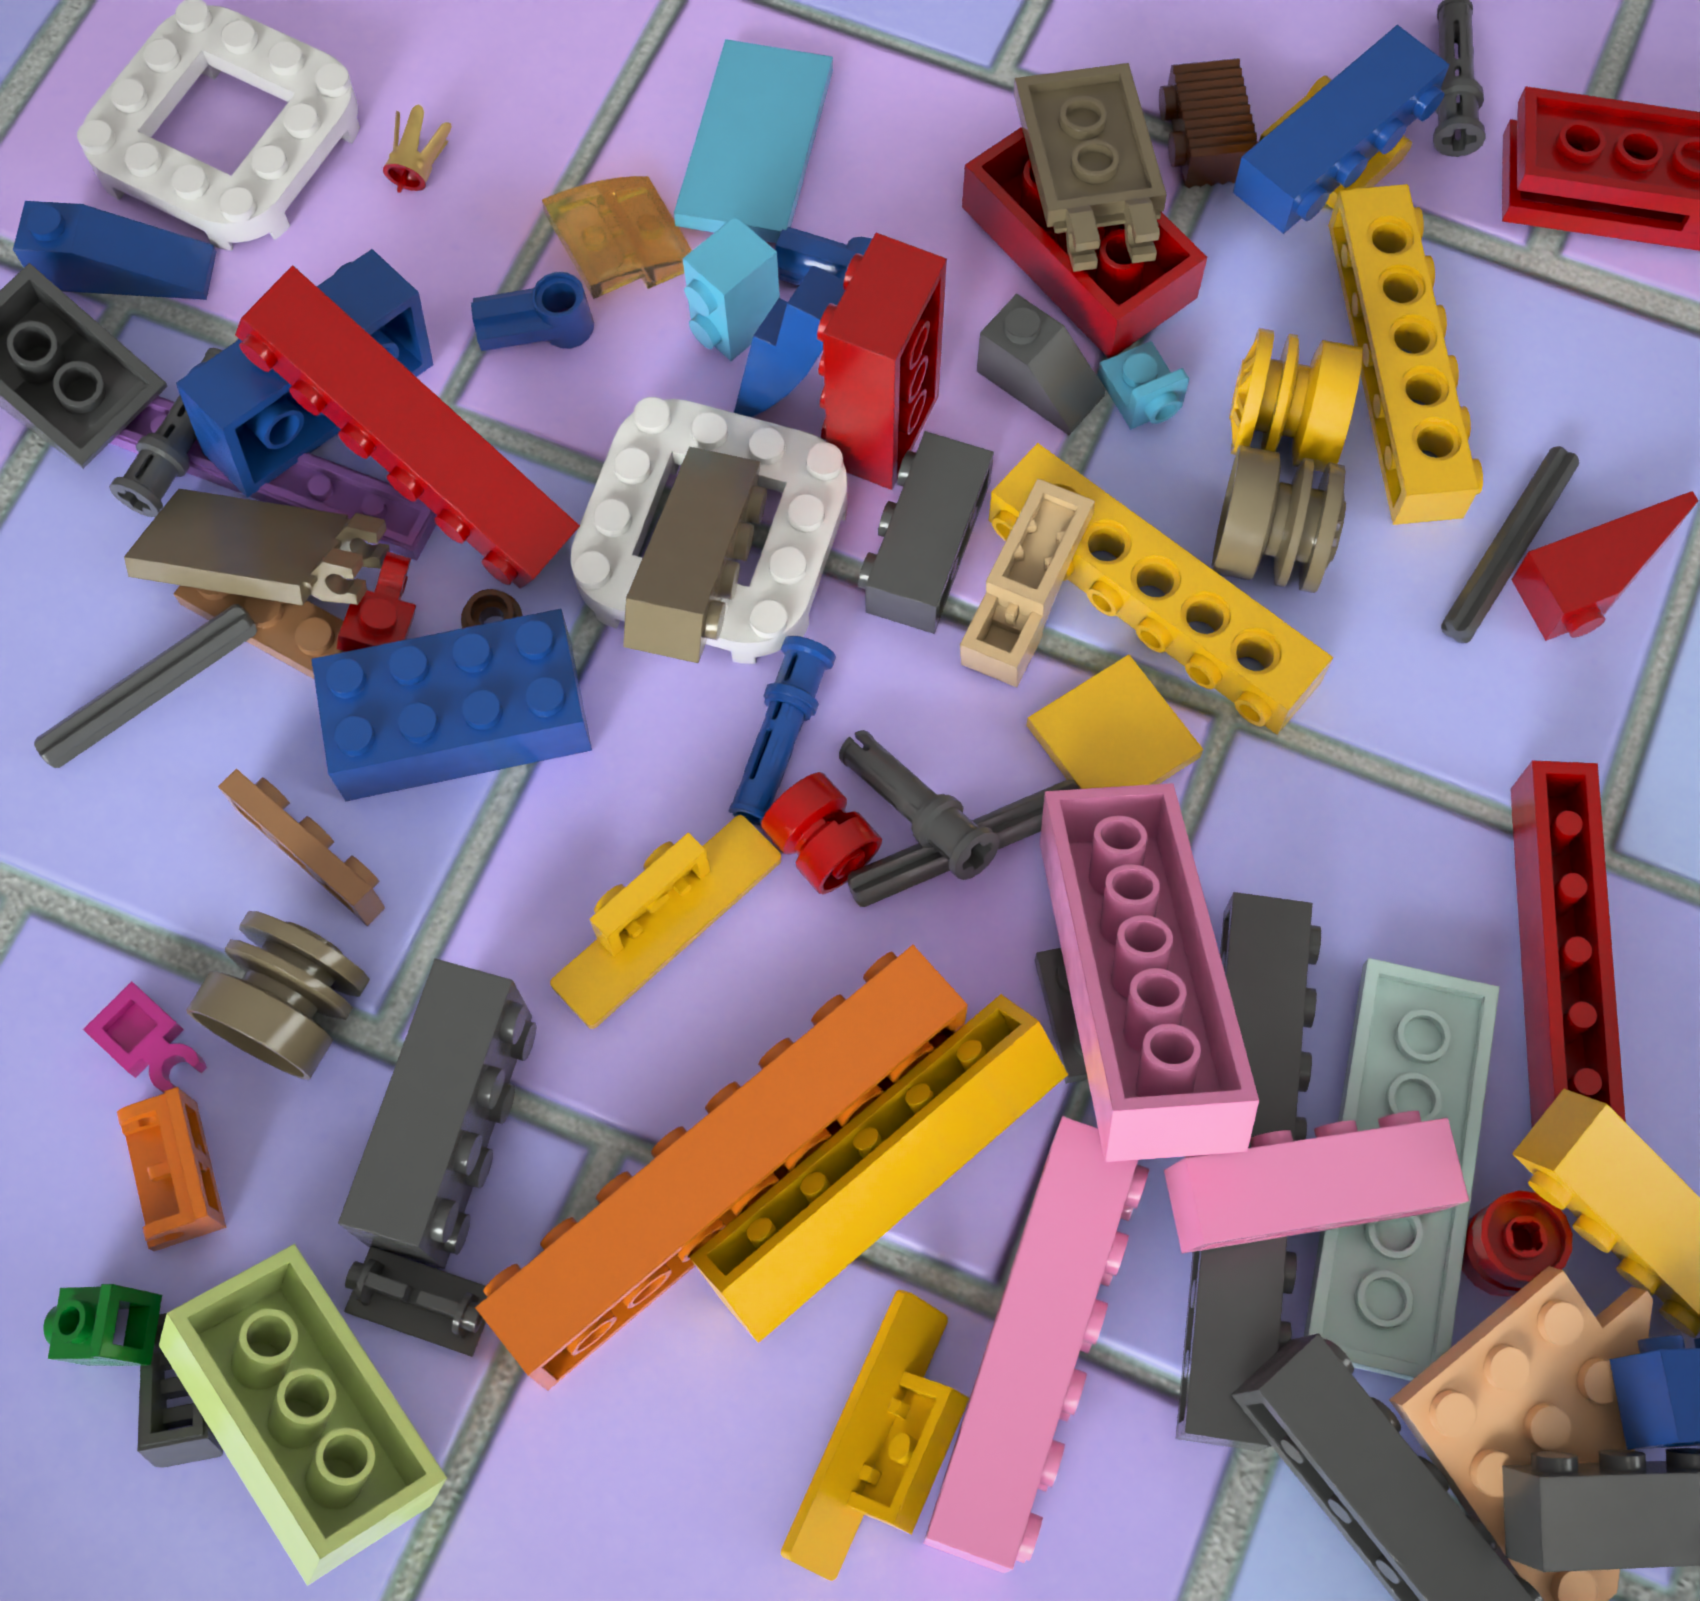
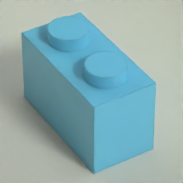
M736 216L683 258L686 281L684 292L688 299L691 318L689 327L693 335L704 347L708 349L715 347L730 361L734 360L751 345L753 335L778 298H780L777 251Z

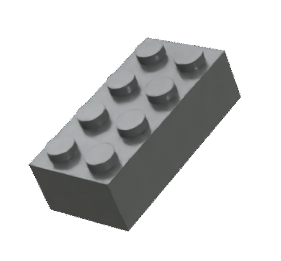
M434 959L338 1221L340 1226L366 1246H372L445 1269L450 1253L458 1255L462 1250L471 1221V1216L464 1213L473 1187L481 1189L488 1177L493 1159V1150L487 1148L495 1123L504 1124L508 1118L515 1095V1086L509 1083L517 1059L525 1061L528 1058L536 1036L537 1025L535 1022H531L532 1014L512 979Z

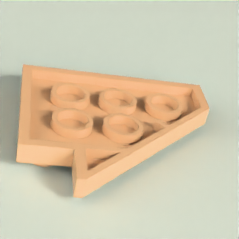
M1550 1266L1391 1397L1389 1401L1432 1463L1444 1475L1450 1489L1468 1515L1479 1521L1491 1533L1497 1544L1495 1553L1512 1574L1523 1578L1531 1584L1544 1601H1608L1617 1593L1620 1569L1542 1572L1506 1558L1502 1465H1531V1453L1542 1451L1578 1455V1463H1599V1451L1627 1450L1609 1359L1640 1353L1637 1341L1649 1338L1653 1298L1647 1290L1631 1286L1595 1317L1566 1273L1561 1269Z

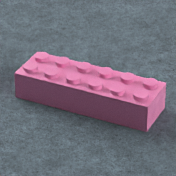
M1174 783L1045 791L1040 849L1105 1162L1247 1152L1259 1098Z
M1063 1116L1061 1117L923 1541L925 1545L1003 1574L1013 1570L1015 1561L1025 1563L1026 1560L1030 1561L1043 1520L1042 1516L1031 1513L1037 1489L1046 1492L1048 1486H1053L1057 1476L1065 1444L1053 1440L1059 1419L1068 1422L1070 1415H1074L1077 1409L1087 1373L1075 1369L1079 1352L1082 1351L1088 1354L1092 1344L1095 1345L1099 1337L1108 1303L1096 1299L1100 1284L1109 1287L1113 1275L1116 1276L1129 1235L1118 1232L1117 1228L1120 1219L1129 1221L1133 1208L1137 1209L1149 1173V1168L1137 1164L1138 1160L1105 1162L1099 1130L1096 1127Z

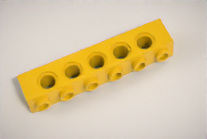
M1408 184L1340 190L1328 227L1354 346L1362 347L1363 351L1360 375L1392 524L1463 519L1475 496L1482 491L1483 471L1479 459L1472 458L1468 443L1471 432L1470 414L1466 406H1460L1456 391L1459 380L1458 363L1454 355H1448L1444 340L1447 330V317L1443 305H1436L1433 292L1435 265L1430 255L1425 256L1421 241L1424 232L1422 210L1420 207L1413 206ZM1411 399L1418 400L1424 403L1425 405L1417 404L1413 402ZM1421 450L1432 452L1438 458L1430 457L1424 454Z
M1037 442L991 491L988 521L992 523L996 533L1004 541L1007 540L1037 479L1094 500V514L1083 534L1063 581L1069 580L1085 592L1089 601L1097 610L1107 616L1116 615L1135 629L1137 636L1147 647L1159 653L1166 652L1185 666L1187 674L1198 685L1206 689H1216L1232 701L1239 714L1248 722L1260 727L1265 726L1278 735L1322 683L1334 657ZM1106 551L1114 555L1116 559L1103 561L1097 559L1091 553ZM1154 586L1159 588L1165 595L1151 597L1144 594L1139 588ZM1195 621L1206 623L1214 632L1208 634L1199 633L1193 630L1188 623ZM1244 657L1255 659L1264 669L1260 671L1249 670L1242 666L1238 659Z

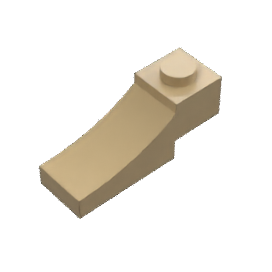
M1037 479L986 580V593L960 643L961 665L1016 688L1018 687L1043 637V629L1057 593L1094 514V500Z

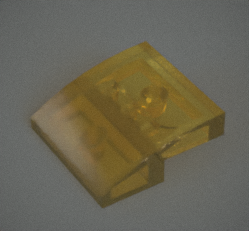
M648 176L618 177L596 181L542 199L547 219L593 299L640 278L647 289H650L684 274L683 258L692 249L679 227L675 226V220Z

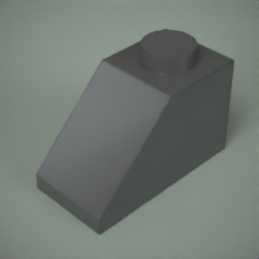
M1016 293L980 332L977 372L1067 435H1070L1105 396L1106 390L1065 326Z

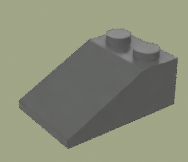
M29 263L0 290V407L84 469L168 386L161 377Z

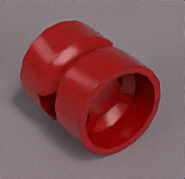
M822 772L810 774L787 789L765 813L761 826L784 854L798 855L796 868L819 894L824 895L847 883L850 872L866 866L882 845V838L859 812H845L847 798Z
M1518 1190L1501 1195L1468 1220L1462 1272L1474 1286L1488 1294L1510 1297L1515 1295L1548 1266L1562 1270L1572 1253L1573 1233L1566 1215L1561 1209L1547 1202L1536 1192Z

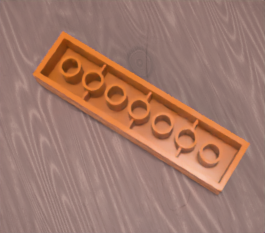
M911 945L898 957L891 951L879 958L863 975V980L866 984L848 999L839 994L827 1001L813 1015L811 1022L814 1027L796 1042H793L790 1038H785L774 1045L760 1059L758 1063L762 1069L743 1086H740L735 1081L722 1088L706 1104L705 1110L709 1113L688 1131L683 1126H680L665 1135L651 1150V1155L655 1159L634 1176L628 1171L616 1176L597 1194L596 1200L599 1205L579 1222L573 1217L562 1221L540 1242V1246L544 1251L522 1269L518 1264L507 1267L486 1285L483 1292L487 1298L477 1305L475 1309L531 1379L549 1391L693 1269L695 1265L689 1258L965 1025L968 1004L914 945Z

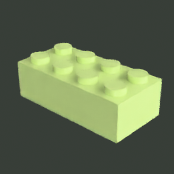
M295 1244L166 1313L159 1347L307 1586L432 1505L447 1477Z

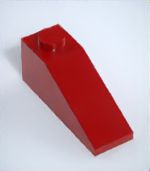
M1693 491L1527 553L1511 580L1545 641L1565 633H1569L1572 638L1580 637L1590 633L1605 622L1604 615L1672 537L1699 500Z

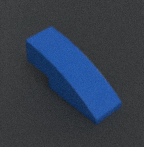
M812 265L788 302L778 298L753 335L734 413L754 417L768 410L789 395L807 376L823 351V342L817 340V330L821 317L830 303L838 305L845 292L843 288L844 280Z

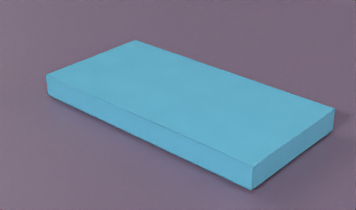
M725 39L675 207V226L715 233L736 216L760 238L771 243L777 242L782 229L786 230L788 227H791L833 73L832 56Z

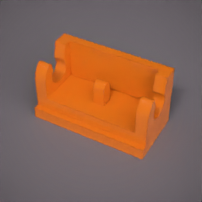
M178 1087L166 1090L164 1094L127 1105L117 1111L119 1125H121L122 1133L126 1137L145 1226L142 1227L144 1238L147 1241L148 1249L154 1252L227 1228L198 1104Z

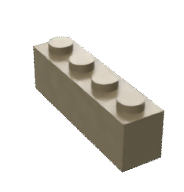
M689 446L626 596L623 647L699 664L707 639H719L726 609V603L721 601L723 598L729 600L734 598L740 573V563L736 561H747L754 534V525L750 523L760 524L765 510L767 488L758 486L760 461Z

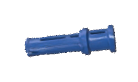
M788 636L784 639L781 651L785 655L775 683L767 684L763 695L765 698L764 703L768 707L765 718L746 764L739 788L728 810L729 813H733L734 817L743 815L754 825L761 826L765 813L773 804L804 721L810 720L811 716H815L819 703L815 696L825 670L832 669L836 659L834 652L827 646L801 636Z

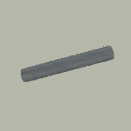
M1556 446L1549 450L1442 622L1441 630L1446 636L1453 638L1458 643H1468L1471 641L1579 466V458L1575 453L1567 452L1561 446Z
M239 604L231 605L38 736L34 741V746L40 757L53 768L62 767L255 636L258 629L254 620Z
M1067 779L972 821L979 827L991 828L1000 839L999 850L1041 831L1045 791L1080 788L1074 780ZM918 843L850 872L848 875V886L856 903L860 907H867L950 871L949 861L933 847L926 848Z

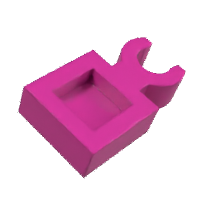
M132 981L82 1029L133 1077L136 1078L149 1065L150 1080L163 1093L176 1087L170 1082L169 1078L170 1071L176 1064L187 1062L200 1073L207 1068L203 1058L191 1047L181 1043L170 1044L184 1029Z

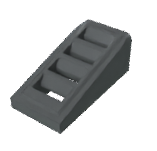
M166 1313L159 1314L151 1366H140L137 1452L154 1467L158 1468L217 1458L223 1455L222 1447L194 1402L167 1408L168 1399L190 1395L178 1376L165 1379V1371L173 1369L159 1347ZM183 1427V1428L168 1430V1429H171V1428Z

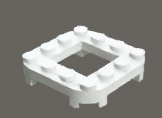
M185 0L177 6L175 14L157 27L87 114L84 123L77 131V139L103 188L112 197L120 200L126 193L205 231L210 243L215 247L232 251L233 243L251 241L268 233L276 240L290 227L285 211L338 141L343 139L351 144L354 142L359 133L360 125L357 119L358 103L348 70L333 56L234 10L221 6L207 5L202 0ZM222 71L288 102L232 176L151 138L201 74L215 80Z
M658 397L644 398L636 404L634 412L624 420L617 430L581 520L580 527L575 535L571 548V567L577 589L587 606L595 612L596 619L609 627L617 629L620 620L625 622L626 596L642 561V557L638 556L669 474L676 475L689 446L760 461L758 486L783 494L750 586L737 584L733 600L722 599L721 602L726 603V609L719 639H707L706 642L707 645L731 651L733 662L756 664V657L780 651L785 637H803L809 627V612L840 522L841 520L845 521L847 516V474L842 453L834 444L827 443L820 437L805 431L681 399L663 400Z

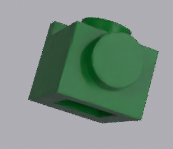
M101 1284V1287L60 1288L57 1306L47 1313L43 1325L45 1339L50 1344L48 1359L86 1366H151L162 1294L115 1284ZM129 1309L123 1346L113 1344L118 1310Z

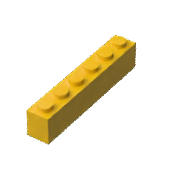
M1000 994L689 1257L728 1310L758 1343L1069 1075L1039 1020Z

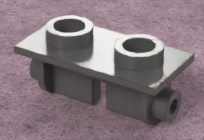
M370 1246L364 1263L355 1261L348 1271L345 1288L351 1289L352 1293L344 1312L473 1357L486 1324L475 1307L487 1298L483 1292L486 1286Z

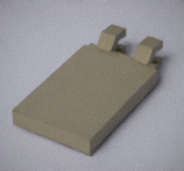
M1129 63L1015 78L1014 98L1047 227H1053L1055 233L1066 232L1067 252L1073 272L1097 269L1098 259L1094 249H1099L1100 246L1098 227L1124 224L1125 243L1132 264L1156 260L1157 252L1153 241L1159 240L1160 231L1157 219H1160V212L1165 209L1167 194Z
M179 488L125 554L124 560L128 577L297 605H304L310 595L324 602L358 605L367 591L366 580L354 578L362 567L381 569L387 551L390 552L389 545L378 544L387 530L384 519L355 513L349 519L346 514Z

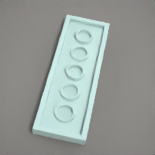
M1368 958L1362 966L1338 1122L1355 1120L1357 1130L1364 1131L1380 1128L1378 1119L1381 1117L1407 1111H1419L1422 1122L1448 1118L1469 1201L1441 1212L1320 1231L1304 1337L1319 1333L1323 1339L1332 1341L1345 1352L1354 1368L1412 1381L1448 1351L1452 1344L1500 987Z

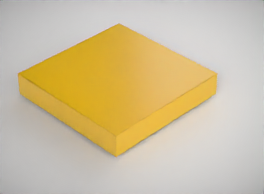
M1129 654L1029 716L1026 724L1027 728L1064 777L1074 780L1080 789L1160 784L1201 758L1204 750Z

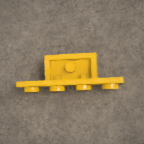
M737 815L703 846L689 832L675 844L671 841L663 843L650 854L643 865L644 871L626 887L623 884L616 885L600 898L594 908L595 914L589 918L597 939L551 979L550 985L552 989L588 1028H597L781 863V853L743 815Z
M901 1289L895 1292L781 1548V1556L830 1581L837 1578L864 1515L912 1535L970 1399L952 1387L924 1378L948 1323V1317L911 1292Z

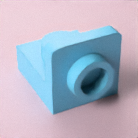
M1152 341L1100 362L1097 374L1130 430L1148 422L1152 424L1162 423L1173 417L1183 406L1189 383V377L1183 368L1173 372L1169 370Z

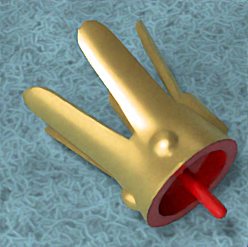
M419 104L415 105L410 112L399 146L400 112L396 110L393 151L389 154V159L383 167V173L392 183L398 186V193H401L403 188L411 191L423 190L433 169L432 164L449 142L446 138L452 126L451 123L445 122L439 126L421 153L417 151L424 118L423 107Z

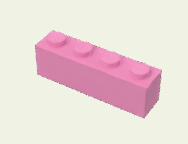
M1407 1111L1379 1118L1380 1128L1358 1131L1356 1121L1348 1120L1315 1128L1316 1138L1293 1141L1291 1130H1281L1251 1137V1148H1248L1247 1152L1185 1156L1184 1159L1164 1169L1181 1253L1436 1213L1468 1202L1469 1198L1448 1118L1422 1122L1419 1111Z

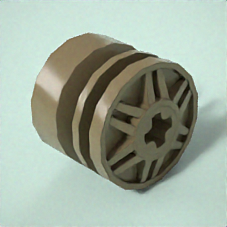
M1239 445L1223 501L1211 569L1220 575L1251 580L1258 570L1263 555L1274 557V585L1285 587L1290 578L1294 562L1297 561L1301 562L1298 581L1299 590L1310 593L1317 592L1328 565L1335 557L1342 533L1346 512L1344 496L1345 466L1328 463L1322 474L1318 489L1312 488L1314 459L1304 458L1296 469L1291 484L1280 482V453Z
M248 911L239 925V930L257 946L241 940L230 939L225 947V953L238 967L246 972L242 979H239L229 974L210 971L187 1007V1014L215 1035L249 1055L285 1073L309 1081L333 1042L331 1036L318 1023L312 1020L314 1014L317 1012L328 1017L346 1020L353 1007L334 990L349 996L360 997L370 978L361 968L345 957L340 949L313 931L259 911Z

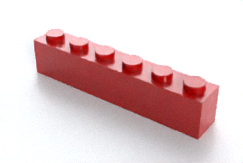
M292 265L241 317L235 336L242 341L239 346L245 356L266 372L274 369L292 385L289 391L304 409L316 416L322 412L341 429L338 435L351 451L364 459H367L369 456L375 459L389 472L387 480L396 491L410 501L415 502L417 499H420L437 515L434 518L437 526L452 540L460 544L467 541L484 556L481 561L482 565L501 583L510 585L513 582L519 589L535 579L580 527L576 521L295 266Z
M1532 760L1510 788L1531 1128L1534 1127L1563 1089L1608 1104L1626 1123L1598 763Z

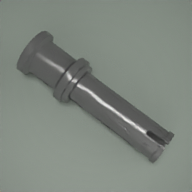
M1444 0L1437 8V19L1439 21L1438 54L1439 57L1450 65L1441 90L1445 93L1444 98L1435 110L1438 114V126L1433 133V143L1439 153L1451 157L1466 156L1476 152L1483 146L1486 139L1485 127L1479 121V109L1484 102L1483 87L1475 80L1473 4L1470 0ZM1454 43L1458 44V59L1455 58ZM1459 69V76H1455V70ZM1459 95L1460 102L1457 103L1456 97ZM1456 129L1461 131V138L1459 140L1455 138Z
M209 348L201 363L210 360L223 350ZM180 394L155 433H148L140 438L136 444L138 454L124 476L114 478L109 485L111 493L122 504L147 517H156L163 508L161 499L174 479L184 476L189 469L190 460L187 453L197 437Z
M860 730L855 732V738L864 745L863 748L854 742L850 736L845 740L839 751L840 761L845 766L851 768L912 823L911 830L915 840L923 847H933L949 861V869L958 879L967 880L980 874L989 866L998 851L1000 839L991 828L979 827L963 813L964 807L957 798L945 794L937 795L879 744L868 731Z

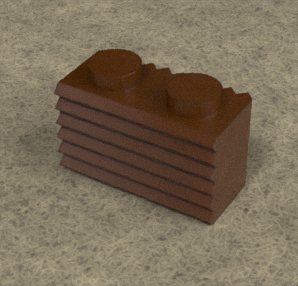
M1240 58L1171 65L1168 85L1160 86L1159 89L1162 121L1171 120L1173 132L1169 133L1168 153L1171 166H1181L1184 185L1189 189L1194 185L1201 188L1205 184L1213 186L1216 183L1224 185L1229 181L1235 184L1242 156L1258 143L1255 123H1253L1250 104H1248V95H1246L1242 68L1240 67Z

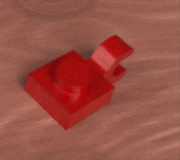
M387 551L375 591L367 590L358 605H349L338 635L336 649L348 652L407 640L414 620L416 605L402 601L401 598L408 581V576L406 575L411 558Z

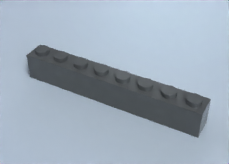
M1233 892L1223 912L1220 957L1259 1098L1251 1137L1274 1131L1291 1130L1293 1141L1305 1140L1307 1136V1120L1305 1117L1297 1116L1298 1091L1307 1092L1311 1077L1312 1055L1311 1052L1302 1051L1303 1027L1311 1028L1315 1017L1317 992L1315 988H1308L1306 986L1308 964L1316 965L1321 946V927L1311 925L1312 902ZM1287 1237L1192 1252L1175 1439L1258 1452L1271 1447V1444L1231 1394L1292 1338L1291 1323L1281 1321L1283 1293L1292 1294L1297 1271L1296 1253L1286 1251Z

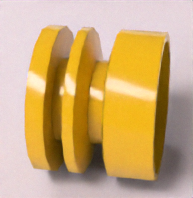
M1259 328L1254 343L1246 357L1241 361L1229 414L1232 432L1231 454L1236 455L1239 445L1250 447L1254 431L1263 432L1261 449L1276 452L1282 436L1293 438V466L1298 467L1304 458L1314 459L1315 471L1324 472L1328 463L1338 464L1343 450L1359 385L1363 356L1362 347L1322 340L1308 366L1298 364L1300 350L1298 335L1289 333L1280 360L1271 359L1274 330Z

